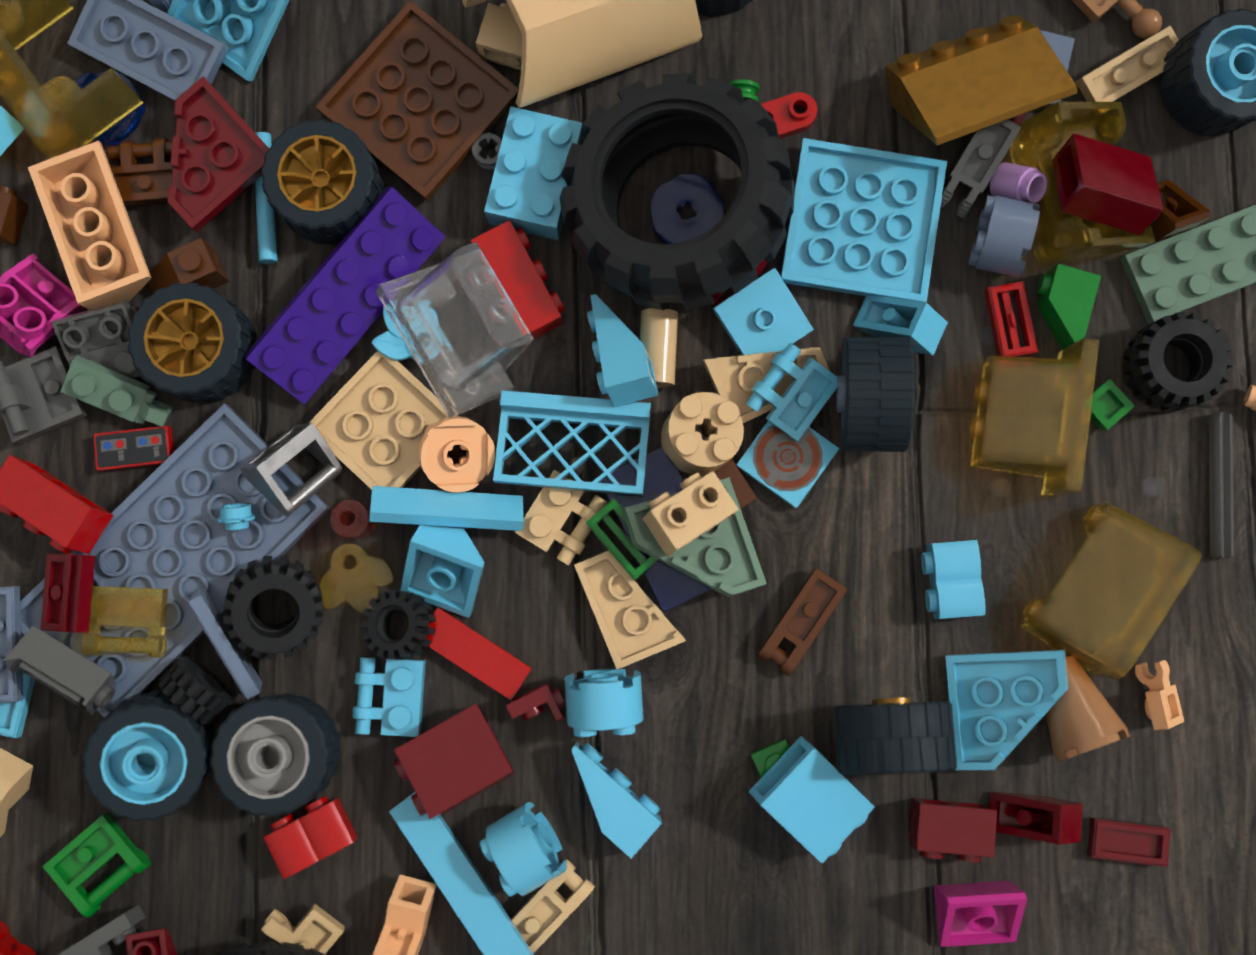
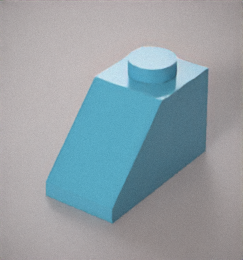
M866 296L853 326L874 337L909 338L913 346V352L933 356L948 322L927 302L889 296Z

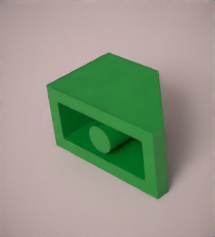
M1058 263L1048 272L1043 273L1038 281L1036 294H1039L1040 297L1037 308L1062 351L1071 353L1083 346L1101 276Z

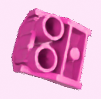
M34 254L25 258L0 277V338L19 354L33 357L36 349L56 334L51 324L52 321L57 318L80 313L85 308L77 303L74 292L43 267L39 262V258Z

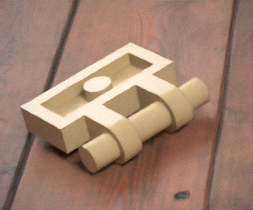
M553 470L549 478L555 479L561 473ZM543 487L524 517L522 531H516L515 533L547 553L554 541H558L564 546L557 559L569 566L576 553L580 555L586 546L583 542L591 531L586 522L606 506L608 502L595 495L587 507L579 502L585 491ZM572 512H574L581 519L571 535H568L561 530Z

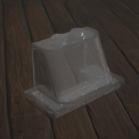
M477 242L458 248L442 263L393 279L378 286L375 291L449 418L500 397L501 390L511 391L514 388L505 371L534 338Z

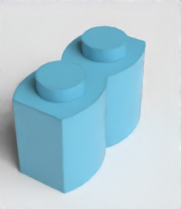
M977 540L931 543L926 545V552L921 553V566L923 574H929L930 589L925 591L927 611L933 612L934 619L985 616V596L981 579V560Z

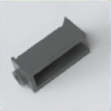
M32 626L3 660L11 672L22 670L26 675L81 709L85 708L91 716L98 708L103 709L111 701L116 691L114 687L117 684L111 673L35 626Z

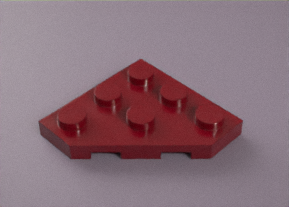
M204 76L175 100L174 115L177 117L176 136L172 137L170 166L173 167L172 187L168 189V203L195 232L203 228L261 176L266 151L269 150V147Z

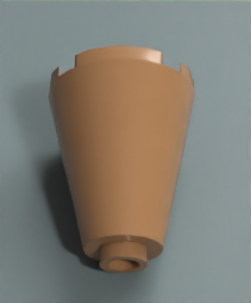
M1074 656L1066 657L1069 689L1046 713L1052 751L1057 762L1130 737L1126 725Z

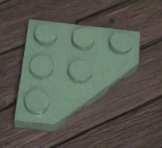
M730 477L721 479L720 482L739 510L668 557L642 519L651 510L648 504L653 500L629 506L622 510L635 548L726 597L744 593L767 584Z

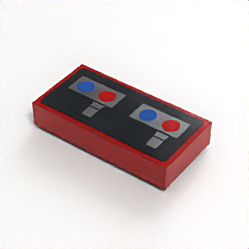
M170 426L93 434L96 471L100 472L161 465L174 453L172 427Z

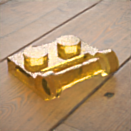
M93 586L89 633H82L83 654L98 655L100 652L147 653L149 657L162 658L165 655L167 645L165 623L168 589ZM101 625L148 627V637L102 636L100 628Z

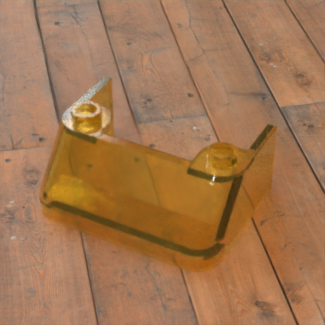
M0 0V95L37 148L48 158L51 159L85 146L143 104L140 97L113 68L106 71L83 89L73 79L66 76L55 77L41 86L16 50L74 8L68 0Z

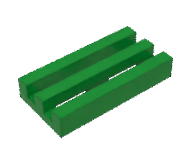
M614 498L591 517L586 524L635 581L658 560L652 556L646 560L608 515L614 509L625 522L622 513L623 508ZM601 519L641 564L637 569L633 568L597 525Z

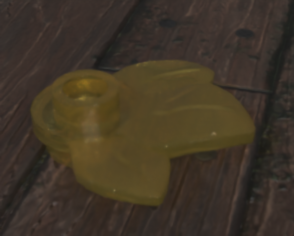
M343 544L332 553L330 559L331 569L322 577L320 582L323 605L327 610H330L346 600L348 604L362 614L364 609L372 610L373 607L368 603L372 598L378 599L379 592L377 586H384L393 582L389 565L379 557L367 556L364 549L358 545ZM352 555L356 559V565L353 569L349 570L345 567L344 560L347 556Z

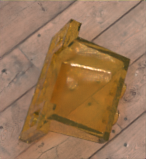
M1083 338L1060 351L1058 359L992 355L985 358L982 380L977 381L974 392V400L979 402L977 416L972 418L969 431L970 438H974L971 466L1043 477L1041 496L1056 498L1081 492L1099 340Z

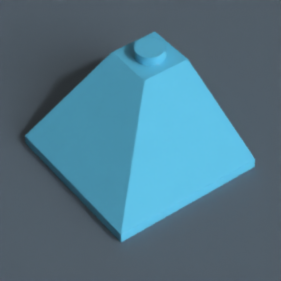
M172 0L167 14L226 44L229 49L222 63L248 82H252L289 0Z

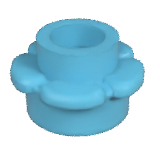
M233 503L220 506V517L216 520L218 523H225L226 530H240L249 527V521L255 519V514L251 511L250 503Z

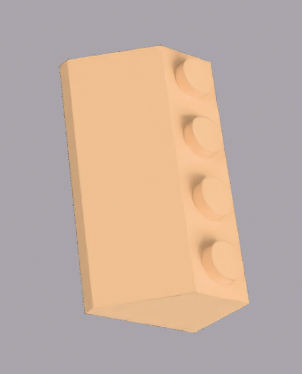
M101 142L90 143L28 167L77 303L91 310L126 300L130 301L151 279V275Z

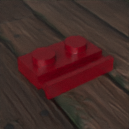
M47 554L40 630L89 633L95 555Z

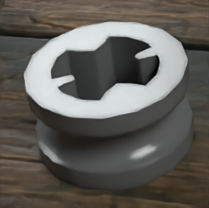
M484 133L472 145L475 162L485 170H495L502 142L497 135ZM488 145L491 148V145H495L496 156L491 159L489 155H487V159L482 158L484 155L482 147Z

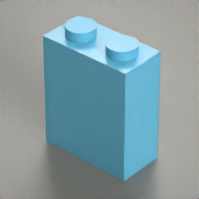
M802 736L749 790V793L822 864L829 856L838 852L842 842L855 828L864 824L868 814L875 808Z

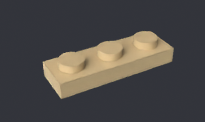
M1171 25L1076 81L1093 113L1163 72V67L1166 64L1164 58L1167 52L1175 47L1179 41Z

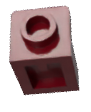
M547 682L509 701L506 707L512 719L521 715L525 721L543 712L542 704L547 702L555 720L559 722L565 717L563 709L566 708V700L559 687L552 689L550 683Z

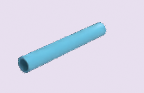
M256 132L258 137L270 149L272 146L271 134ZM260 176L255 181L258 258L261 264H275L278 262L275 211L267 201L268 198L263 192V178Z

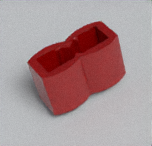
M325 795L305 806L307 814L295 820L292 814H289L270 824L273 831L263 838L283 879L332 855L358 839L339 797L328 801Z

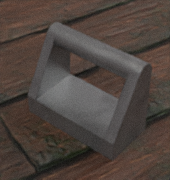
M306 423L294 425L242 466L240 470L246 479L283 515L288 517L343 471V467L314 424ZM306 448L325 467L286 498L271 475Z

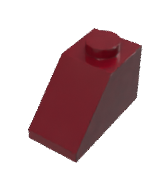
M990 792L989 806L997 810L996 832L1056 845L1081 842L1083 803L1047 796Z

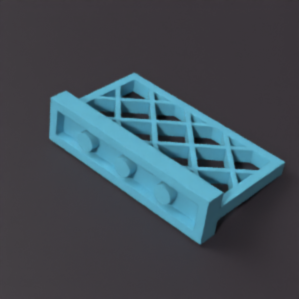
M501 390V415L493 476L494 483L643 496L651 403L632 402L615 407L610 399ZM509 418L525 420L533 430L516 443L508 434ZM532 420H534V421H543V422H541L538 426H536V425L532 422ZM552 422L562 423L570 433L553 446L541 431ZM569 424H580V425H579L578 427H576L575 429H573ZM589 425L599 426L606 435L592 449L578 435ZM606 427H615L616 429L610 432ZM626 428L641 430L640 443L628 453L615 438ZM538 435L549 450L532 463L521 450V447ZM575 438L586 453L569 466L558 453V450ZM508 440L512 447L506 451V442ZM611 441L623 457L606 469L595 456V453ZM516 451L529 465L518 475L503 474L504 461ZM637 452H639L638 464L632 458ZM554 454L566 470L555 479L545 478L537 467ZM591 457L603 473L594 481L585 482L578 477L574 470ZM628 461L637 471L636 486L620 485L611 474ZM534 471L538 477H529L527 475ZM571 474L576 481L563 479ZM605 478H608L612 482V484L601 482Z

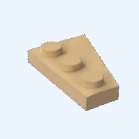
M609 550L574 565L617 670L686 641Z

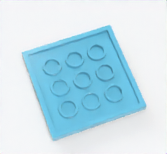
M803 138L795 179L794 213L789 218L780 275L784 283L867 297L889 296L927 302L947 161Z

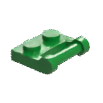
M106 813L101 815L42 867L83 916L89 918L101 908L100 904L135 873L141 874L151 865V861L144 851L134 845L111 815ZM119 854L125 863L94 890L87 892L82 885Z

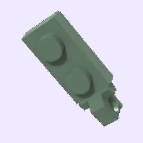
M76 356L72 360L60 391L131 422L135 421L140 424L148 421L163 427L173 409V406L156 400V393L149 390V385L80 356Z

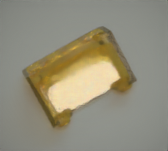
M1056 102L1019 124L1022 128L1009 148L1012 163L1037 168L1047 179L1046 192L1042 199L1035 203L1040 204L1038 209L1040 214L1032 248L1040 264H1063L1139 249L1155 242L1151 224L1138 235L1070 215L1061 210L1052 159L1073 133L1111 145L1120 141L1126 129V120L1121 102Z
M1105 502L1099 505L1095 504L1086 513L1083 523L1086 524L1085 533L1088 534V537L1051 594L1045 595L1040 599L1034 597L1027 604L1023 611V616L1026 618L1020 626L1054 649L1065 650L1066 657L1074 656L1081 667L1094 676L1117 680L1125 676L1134 666L1196 569L1202 555L1199 550L1190 544Z

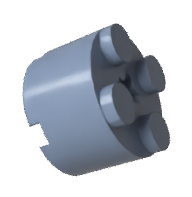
M988 195L979 216L976 228L978 234L970 252L968 265L975 266L976 269L1020 278L1027 263L1022 261V258L1027 255L1028 250H1031L1036 233L1040 204L997 195Z

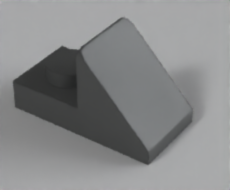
M138 904L58 955H123L117 945L126 940V935L137 933L134 925L145 919L146 916Z

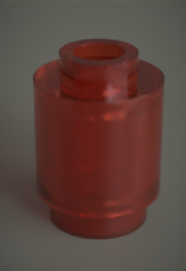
M355 500L339 502L333 508L330 515V523L333 530L338 535L350 539H362L368 536L375 525V522H369L370 507ZM353 512L355 521L352 525L348 526V517Z

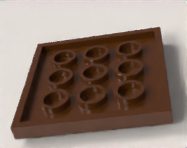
M410 0L315 107L330 122L335 121L343 124L345 128L354 131L359 139L363 140L373 158L428 202L472 152V145L482 134L488 133L510 106L514 104L519 88Z

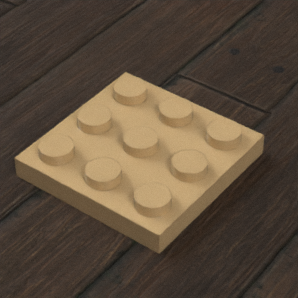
M377 351L309 423L314 424L333 454L372 490V486L403 488L421 469L418 449L426 428L443 418L457 415L403 365Z

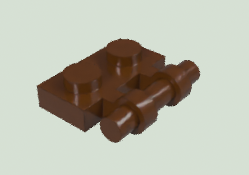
M166 137L154 138L153 142L136 144L134 140L121 141L120 145L107 147L109 160L121 161V166L110 168L125 206L168 203V189L172 187L173 167L170 166L171 162H169L171 159L172 141H168ZM153 157L154 163L137 165L139 158Z

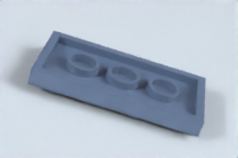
M87 0L67 44L173 100L180 97L202 76L212 85L229 49L226 44L142 0Z

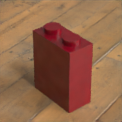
M1073 133L1052 159L1061 210L1064 213L1140 235L1164 210L1152 160L1149 156Z
M477 703L394 749L398 757L393 762L403 782L410 780L416 792L411 796V799L421 817L427 814L431 820H436L515 774Z

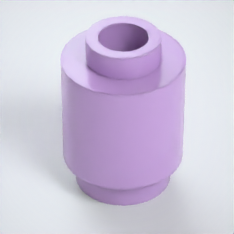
M1004 162L998 166L989 181L990 191L993 196L997 195L1036 203L1042 199L1046 192L1047 179L1037 168Z

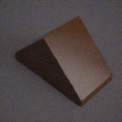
M1168 179L1157 183L1164 210L1147 228L1155 244L1195 228L1210 218V210Z

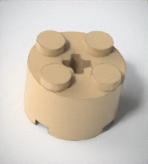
M699 392L684 397L675 406L663 424L661 444L665 454L668 455L679 470L694 475L698 472L700 475H706L721 468L737 453L743 441L744 427L740 410L734 402L711 392ZM698 428L703 429L704 434L708 435L706 440H702L700 432H695Z

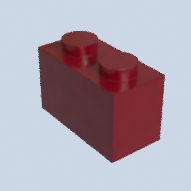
M912 798L909 844L917 851H920V856L931 859H943V853L958 854L959 860L967 862H981L982 857L994 858L997 810L987 804Z

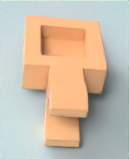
M1166 660L1155 663L1156 676L1151 675L1148 671L1147 662L1137 664L1135 666V673L1138 680L1150 689V691L1145 692V711L1148 718L1152 720L1154 730L1170 729L1183 723L1184 718L1176 684L1170 685V669Z

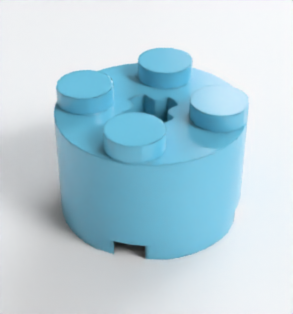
M593 669L583 671V679L574 680V673L564 678L567 725L573 728L574 736H594L597 734V730H612L614 735H629L635 733V725L644 720L641 673L634 670L633 677L626 676V669Z
M531 802L525 803L488 825L486 828V838L480 841L483 854L490 862H495L501 873L499 876L500 883L510 897L517 893L525 896L567 870L566 859L559 863L557 853L563 849L554 829L542 812L534 815L530 811L535 806Z

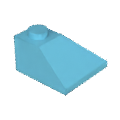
M419 525L410 540L400 591L415 593L414 595L423 597L425 599L424 602L470 618L485 562L463 527Z

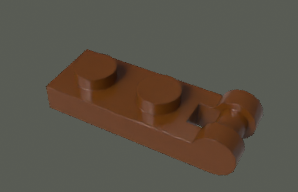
M814 568L769 637L760 647L757 655L765 661L770 659L780 666L779 671L789 676L848 589L819 569ZM783 638L794 644L789 653L778 647Z

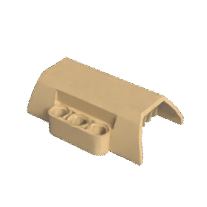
M462 0V3L467 8L488 0ZM505 0L522 33L521 77L516 99L518 108L695 44L702 38L695 0Z

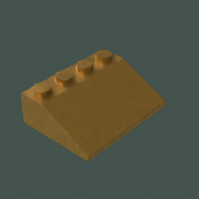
M1016 15L1005 17L1000 20L999 24L988 28L972 29L965 36L953 41L937 42L932 45L931 49L902 55L896 62L885 65L890 105L936 145L1077 94V85L1038 27L1021 16Z

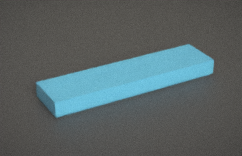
M372 486L369 522L522 531L524 523L523 496Z

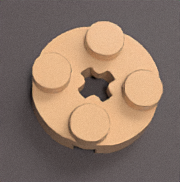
M461 416L446 417L426 428L418 449L419 464L427 478L439 488L448 492L469 491L478 486V482L492 470L495 461L494 443L484 428L473 420ZM454 445H459L461 450H466V456L460 457L457 464H453L452 458L447 457L448 451H451Z

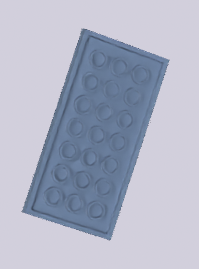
M225 403L111 513L114 516L90 554L72 551L71 554L95 555L89 633L41 630L111 673L117 684L114 687L116 690L115 694L103 709H97L104 718L125 699L128 700L136 694L145 693L205 633L188 605V601L193 593L205 587L223 616V606L228 586L231 581L233 582L235 574L240 569L245 570L248 563L255 559L257 563L262 562L265 556H272V560H279L280 556H283L331 509L315 494L287 517L266 499L246 479L240 468L269 445ZM286 463L271 475L286 498L305 483ZM233 503H250L255 519L249 521V527L246 529L226 530L225 523H218L216 520L220 517L219 507ZM45 578L20 601L21 632L24 635L32 626L39 630L41 628Z

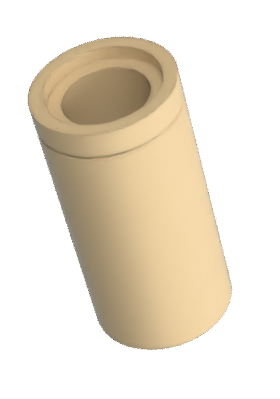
M649 308L641 311L640 341L644 344L653 363L657 388L674 387L678 312L671 309L659 310Z

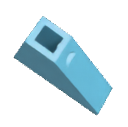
M596 294L590 295L593 310L587 312L591 330L597 335V341L592 342V348L597 363H601L602 371L597 373V381L603 395L608 393L615 407L658 396L653 363L644 344Z
M576 741L571 751L601 831L632 859L662 824L661 816L657 814L660 811V807L646 794L639 798L631 791L629 786L632 782L618 769L615 768L610 772L602 765L600 761L603 759V756L589 743L582 747Z

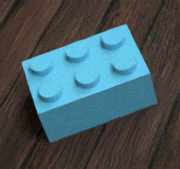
M510 106L484 209L489 225L499 226L510 220L515 230L522 228L524 233L559 241L563 225L559 197L563 187L568 186L561 174L571 144H583L582 122Z

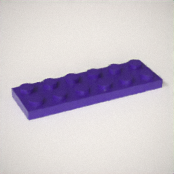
M387 186L243 357L305 405L380 316L384 305L391 303L444 240L445 236L393 187Z

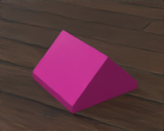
M1011 881L934 885L940 947L1016 942L1027 896L1022 889Z

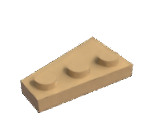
M820 347L800 349V354L793 362L802 368L809 358H813L829 370ZM783 351L702 359L716 393L738 406L743 423L773 409L774 406L765 401L759 411L755 412L745 403L753 394L751 389L757 380L761 382L773 366L771 363L777 353L782 354ZM785 374L773 391L782 396L794 379Z

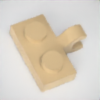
M314 904L296 927L291 925L284 914L274 909L264 921L265 925L261 930L282 945L284 942L304 946L303 949L310 950L312 948L326 954L344 932L345 926Z

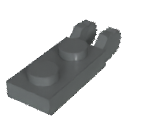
M1007 119L975 131L949 175L951 179L943 190L941 207L949 203L953 196V191L958 183H961L971 189L957 208L956 215L964 218L978 194H982L1022 127Z

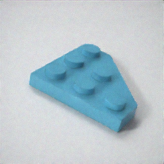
M1065 650L954 654L945 656L949 702L952 704L957 760V768L955 770H995L1069 689Z

